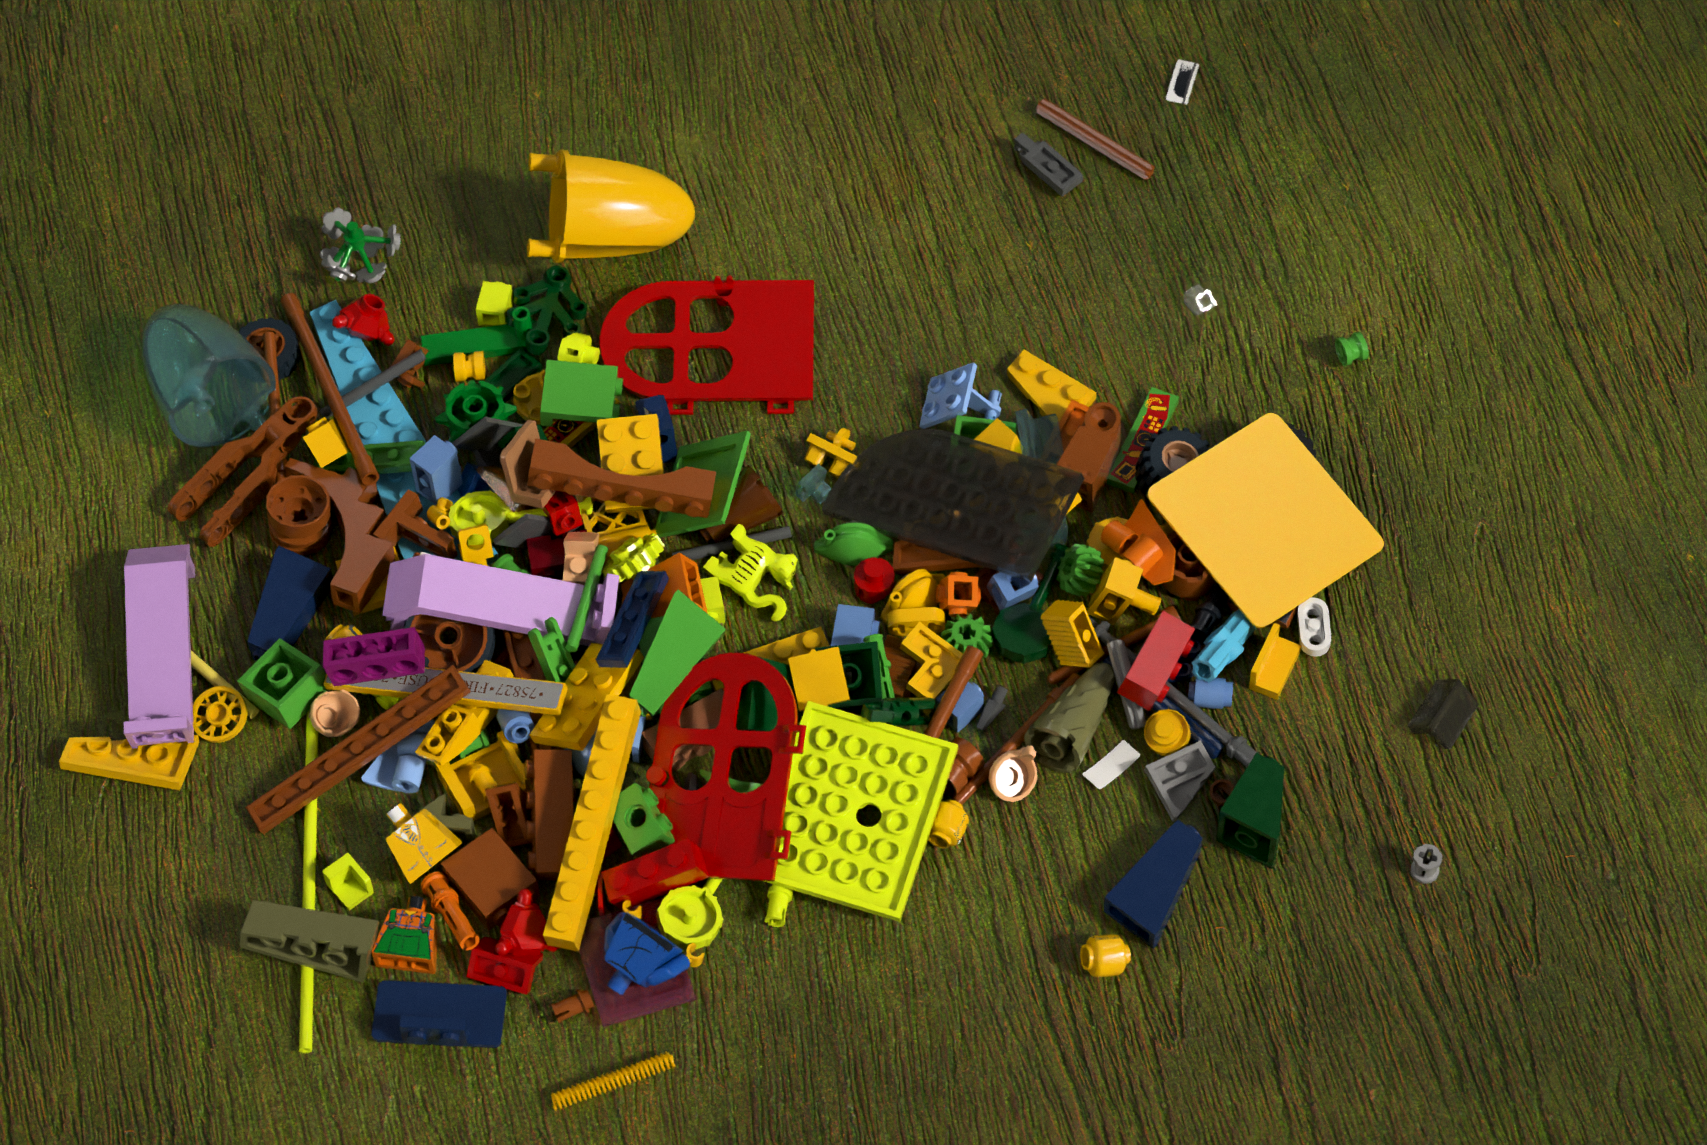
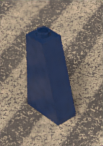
M281 546L277 547L247 641L251 656L255 661L279 638L294 646L331 591L330 583L333 579L331 568Z
M1177 819L1104 898L1103 912L1152 949L1157 946L1201 853L1202 837L1193 826L1185 825Z

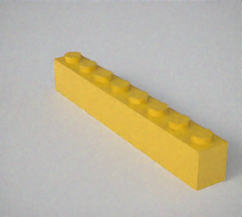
M606 694L543 937L549 946L577 952L580 950L641 715V709L638 701L635 699Z

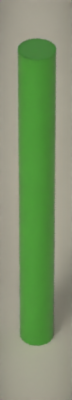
M597 545L565 646V649L569 652H577L608 553V548L604 545Z

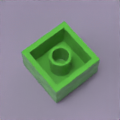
M280 638L237 680L246 698L252 704L289 729L310 710V705L318 695L329 691L323 684L326 673L322 666Z

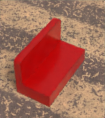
M483 937L478 945L471 950L466 977L494 986H503L505 989L527 995L531 991L535 967L543 960L544 954L514 956L512 953L500 956L495 951V946L499 940Z

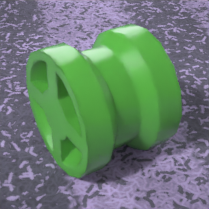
M1354 332L1348 338L1339 337L1335 339L1336 353L1343 366L1351 365L1357 359L1360 361L1368 359V346L1361 332Z

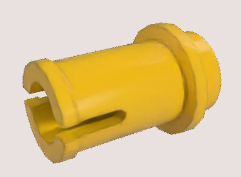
M477 764L470 769L468 779L472 786L477 787L483 800L489 804L485 789L498 785L492 777V770L488 766Z

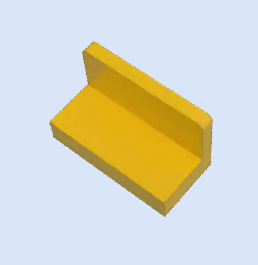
M1276 623L1273 624L1252 667L1249 689L1278 700L1301 652V645L1279 637L1280 625Z

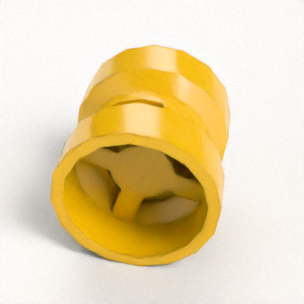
M474 351L468 356L463 352L453 353L456 382H464L468 377L474 378L476 381L486 379L484 351Z

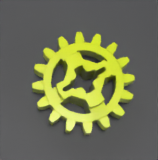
M655 533L649 536L647 534L642 539L641 537L636 539L634 537L629 538L619 548L611 552V559L607 561L608 564L603 566L602 572L605 577L607 573L619 575V583L624 579L632 578L634 580L638 572L647 571L657 563L656 558L660 556L659 553L664 551L663 547L665 545Z

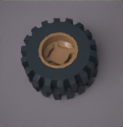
M1171 426L1169 431L1166 428H1162L1157 434L1153 433L1146 442L1135 466L1137 470L1135 479L1140 481L1138 485L1140 491L1148 492V489L1153 484L1208 451L1210 443L1207 440L1202 441L1199 433L1195 432V434L1189 432L1190 429L1185 427L1182 430H1178L1177 426Z

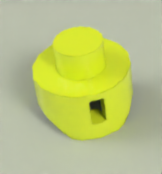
M573 333L562 339L558 352V361L597 364L600 349L592 346L590 335Z

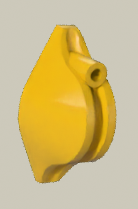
M918 569L905 575L893 588L881 613L880 618L887 625V614L893 610L936 607L939 603L935 601L936 585L940 584V581L946 576L944 574L929 573L926 569Z

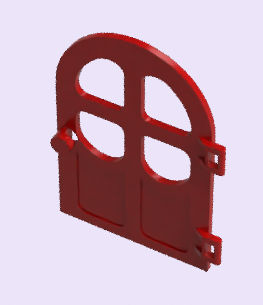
M715 276L714 281H661L641 286L622 297L611 308L603 322L600 332V352L604 365L618 366V378H623V388L628 392L641 398L664 395L670 415H694V401H767V414H794V401H813L814 280H733L732 276H727L726 280H721L720 276ZM660 299H670L675 302V327L672 332L632 333L627 329L626 323L628 318L642 306ZM696 299H716L718 305L729 306L734 315L731 326L725 331L717 333L692 332L690 330L691 303ZM696 348L723 349L733 359L731 370L718 382L694 383L688 378L689 352ZM632 349H671L674 352L672 380L668 383H656L640 377L625 363L626 354ZM688 404L687 409H673V405ZM773 404H788V408H773Z
M724 653L699 662L692 667L688 675L667 698L659 719L653 764L647 770L646 778L650 782L649 788L659 800V804L656 806L660 813H664L673 826V829L670 831L675 842L672 844L689 838L702 849L709 874L708 878L775 881L778 860H788L792 831L782 830L792 758L793 754H803L807 726L797 725L796 700L785 677L767 661L746 653ZM708 681H722L724 684V694L718 726L714 729L681 728L679 718L691 695ZM758 681L763 683L775 701L778 721L776 727L771 731L737 730L736 728L741 690L748 682ZM797 732L799 733L798 745L794 746ZM682 745L712 746L715 749L711 777L703 787L697 790H685L677 785L673 779L672 764L674 753ZM739 747L770 749L772 752V763L767 780L753 791L746 793L734 791L728 780L731 755L734 749ZM667 771L669 774V780L664 786H662V783L666 779ZM781 838H784L782 852H779Z

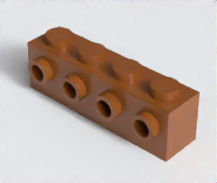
M534 749L530 760H525V778L530 779V790H526L525 805L526 809H531V821L527 820L526 838L527 840H532V851L527 852V869L532 870V875L537 880L557 881L574 819L572 750Z

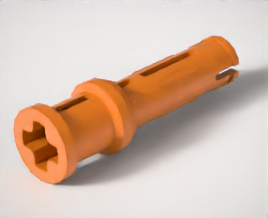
M432 872L421 882L420 888L423 894L430 897L432 909L436 913L442 914L461 949L464 948L468 951L475 948L480 939L458 905V894L448 886L449 880L443 872Z

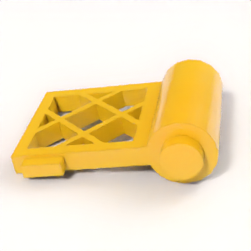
M576 495V501L582 502L588 496ZM591 497L592 502L597 501L602 503L597 512L593 511L590 515L581 514L583 525L587 532H593L592 528L598 521L609 525L606 531L597 532L599 533L598 545H604L608 548L604 565L608 564L607 561L611 559V552L619 548L629 538L634 537L636 539L641 537L642 539L647 534L648 536L652 533L657 534L655 529H649L643 510L620 512L615 519L603 515L606 512L605 501ZM627 514L639 520V523L630 525L621 522Z

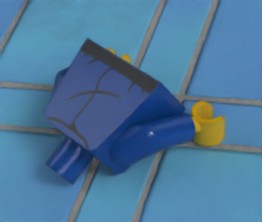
M630 900L623 902L622 912L618 913L605 928L604 951L606 955L604 960L617 969L606 985L620 995L624 994L632 981L646 988L656 986L678 976L689 967L694 968L702 964L705 953H701L700 956L696 957L691 955L696 949V944H689L685 955L681 954L683 949L640 920L642 917L641 905L636 910L629 911L631 909Z

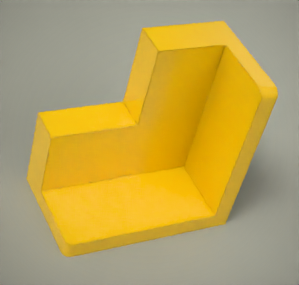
M918 622L900 645L901 650L922 665L907 683L906 689L917 697H931L935 700L947 689L963 655L962 652L921 622ZM923 709V713L929 715L933 709Z

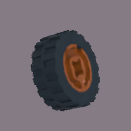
M260 318L257 321H251L245 327H242L234 337L233 352L238 370L241 374H244L246 379H251L255 383L267 384L263 333L273 332L275 334L279 381L290 376V373L295 371L297 363L300 361L299 345L292 327L286 325L284 321L274 320V318Z

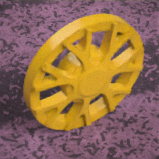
M216 686L207 689L198 696L193 704L194 731L208 742L221 743L234 738L243 729L247 720L248 708L246 701L235 689L227 686ZM217 693L219 701L211 704L208 697ZM230 693L235 697L232 700V702L229 705H227L224 702L228 694ZM200 706L207 708L206 716L197 715ZM241 707V714L232 715L233 709ZM232 720L237 725L230 731L226 725ZM208 721L211 724L210 727L201 732L199 726ZM216 727H222L221 736L214 737Z

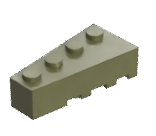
M253 900L241 931L240 948L364 983L373 957L372 949L376 942L379 921L276 904L269 901Z

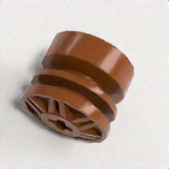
M292 475L283 478L271 487L266 496L269 534L273 544L276 547L281 546L302 556L318 552L327 545L332 536L330 496L326 487L317 479L305 475Z

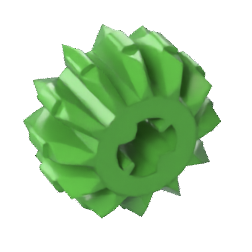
M1074 544L1071 548L1067 547L1065 556L1060 557L1061 563L1057 567L1059 570L1057 581L1060 582V589L1076 596L1087 597L1089 593L1095 592L1096 584H1100V577L1104 573L1102 570L1104 559L1101 558L1100 551L1084 544Z
M971 613L965 619H962L957 614L955 622L947 620L945 630H942L941 638L962 653H964L967 646H973L983 652L982 658H987L989 649L993 646L990 625H984L982 617L973 620Z

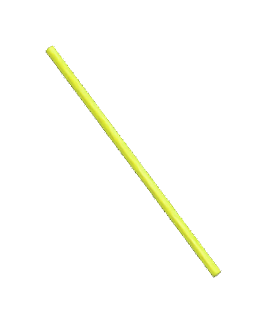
M310 710L306 714L305 766L318 758L319 732L314 729L309 718ZM317 798L304 807L302 908L315 910ZM301 965L299 1052L311 1053L314 969Z

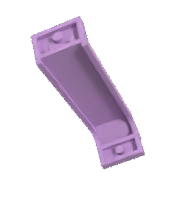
M190 544L129 549L124 565L129 721L124 722V735L131 748H138L140 745L183 741L194 743L188 578H195V566L190 556Z
M423 554L390 563L382 616H385L387 621H391L390 631L403 629L409 617L422 614L528 634L530 630L537 628L542 636L548 633L544 624L545 620L553 617L560 627L565 642H567L584 585ZM607 573L603 584L597 585L579 643L580 645L589 646L591 643H604L614 623L619 575Z

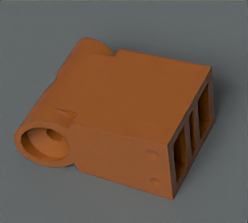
M1108 402L1096 403L1088 409L1082 426L1078 427L1055 466V469L1075 486L1082 498V501L1076 506L1093 513L1107 483V477L1121 450L1120 412L1116 406Z

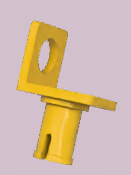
M483 524L458 530L460 542L458 550L462 560L488 566L486 559L494 557L488 526ZM473 534H479L484 538V543L467 546V539Z

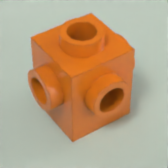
M950 572L949 575L940 581V584L936 585L935 601L939 602V608L944 610V612H948L950 617H956L957 614L960 617H966L967 613L976 609L980 604L981 588L978 587V577L968 576L966 572ZM954 592L959 596V600L954 599Z

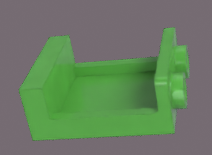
M547 360L540 409L541 426L552 427L553 419L597 423L599 419L619 418L620 404H615L616 395L622 396L623 378H618V366Z

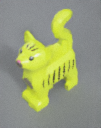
M738 524L730 534L734 539L732 541L733 546L741 555L732 564L728 561V555L721 551L718 559L711 556L703 566L704 572L710 577L717 576L720 584L731 587L734 593L741 596L750 606L761 608L772 605L775 610L771 620L777 622L785 616L787 610L785 601L780 596L774 594L757 596L754 591L767 572H770L777 582L791 590L793 586L790 581L795 574L798 559L792 553H775L765 543L746 536L744 526Z

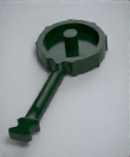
M1062 544L1055 545L1056 552L1050 554L1051 562L1030 605L1021 603L1000 610V614L997 616L992 627L991 636L1001 656L1012 661L1021 662L1022 664L1047 656L1052 647V640H1049L1043 620L1040 619L1041 615L1045 612L1041 608L1059 573L1057 567L1061 563L1060 557L1065 556V550L1068 546Z

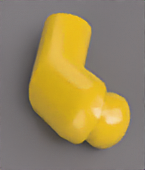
M444 497L439 498L437 505L429 507L427 511L428 520L439 529H446L450 525L449 512L450 507L454 505L453 502Z

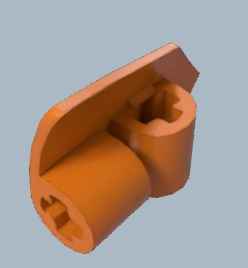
M1141 499L1125 525L1118 520H1114L1105 526L1101 533V542L1119 554L1122 559L1129 560L1133 565L1142 568L1141 576L1151 584L1158 585L1173 581L1176 550Z

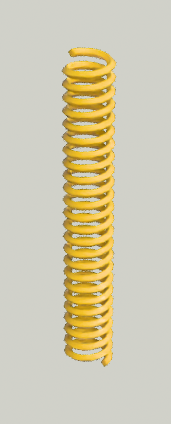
M665 1051L664 1054L660 1053L659 1056L655 1055L654 1058H646L645 1062L641 1060L640 1064L638 1062L635 1065L631 1063L630 1067L626 1065L625 1069L621 1067L620 1070L616 1069L615 1072L611 1071L610 1074L606 1073L605 1076L603 1074L600 1077L596 1076V1080L591 1078V1082L586 1080V1084L582 1081L581 1085L577 1083L576 1087L572 1085L571 1089L567 1087L566 1090L562 1088L561 1092L557 1090L556 1094L552 1092L553 1109L557 1111V1105L559 1109H562L561 1101L564 1107H567V1102L571 1106V1098L577 1104L576 1096L579 1102H582L581 1094L584 1100H587L586 1093L591 1099V1091L593 1096L596 1097V1089L599 1095L602 1094L601 1088L606 1093L605 1084L610 1092L612 1090L611 1085L613 1089L616 1090L617 1088L615 1081L618 1087L621 1088L620 1079L622 1084L626 1086L625 1077L628 1084H631L630 1076L633 1082H636L635 1074L639 1081L641 1080L640 1073L643 1079H645L644 1069L648 1077L651 1076L650 1070L655 1076L654 1066L657 1073L660 1074L659 1064L663 1072H665L664 1063L667 1069L670 1070L669 1061L672 1068L675 1069L673 1055Z

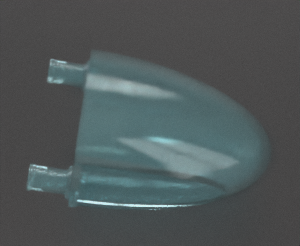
M165 305L157 309L150 316L145 325L142 338V357L145 374L156 404L177 438L192 446H216L236 439L250 429L255 432L267 420L264 417L269 408V403L266 400L268 395L276 388L275 375L266 360L244 336L219 317L192 305Z

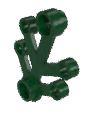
M562 266L548 268L541 281L514 289L513 302L516 305L528 308L530 316L540 312L536 328L530 329L526 334L525 346L531 354L540 355L548 349L550 336L547 330L552 315L563 326L564 337L573 333H581V325L573 321V319H584L587 315L588 306L570 288L571 276L568 270ZM547 291L545 297L529 303L531 296ZM559 293L570 305L569 314L557 300ZM517 307L507 310L506 322L509 326L514 327L512 312Z

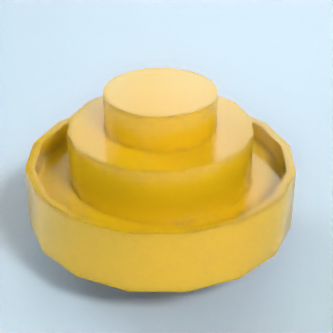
M1171 709L1159 710L1152 714L1144 727V738L1148 746L1155 753L1163 756H1168L1185 748L1191 737L1190 726L1185 717L1178 711Z

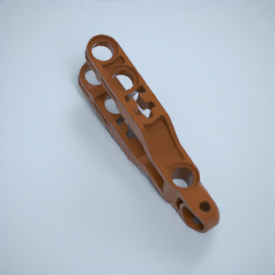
M303 396L293 397L274 415L269 417L250 437L225 443L173 496L167 507L168 512L180 522L188 520L248 458H261L260 465L233 491L234 495L219 510L216 509L212 513L213 517L200 531L198 538L209 547H215L220 544L267 496L271 487L275 484L278 464L298 445L307 427L312 425L317 418L318 411L313 401Z

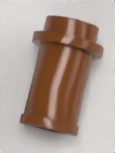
M578 989L576 990L577 994L550 1004L558 1023L584 1011L586 1014L590 1013L589 1009L593 1008L594 1005L587 989L583 991Z

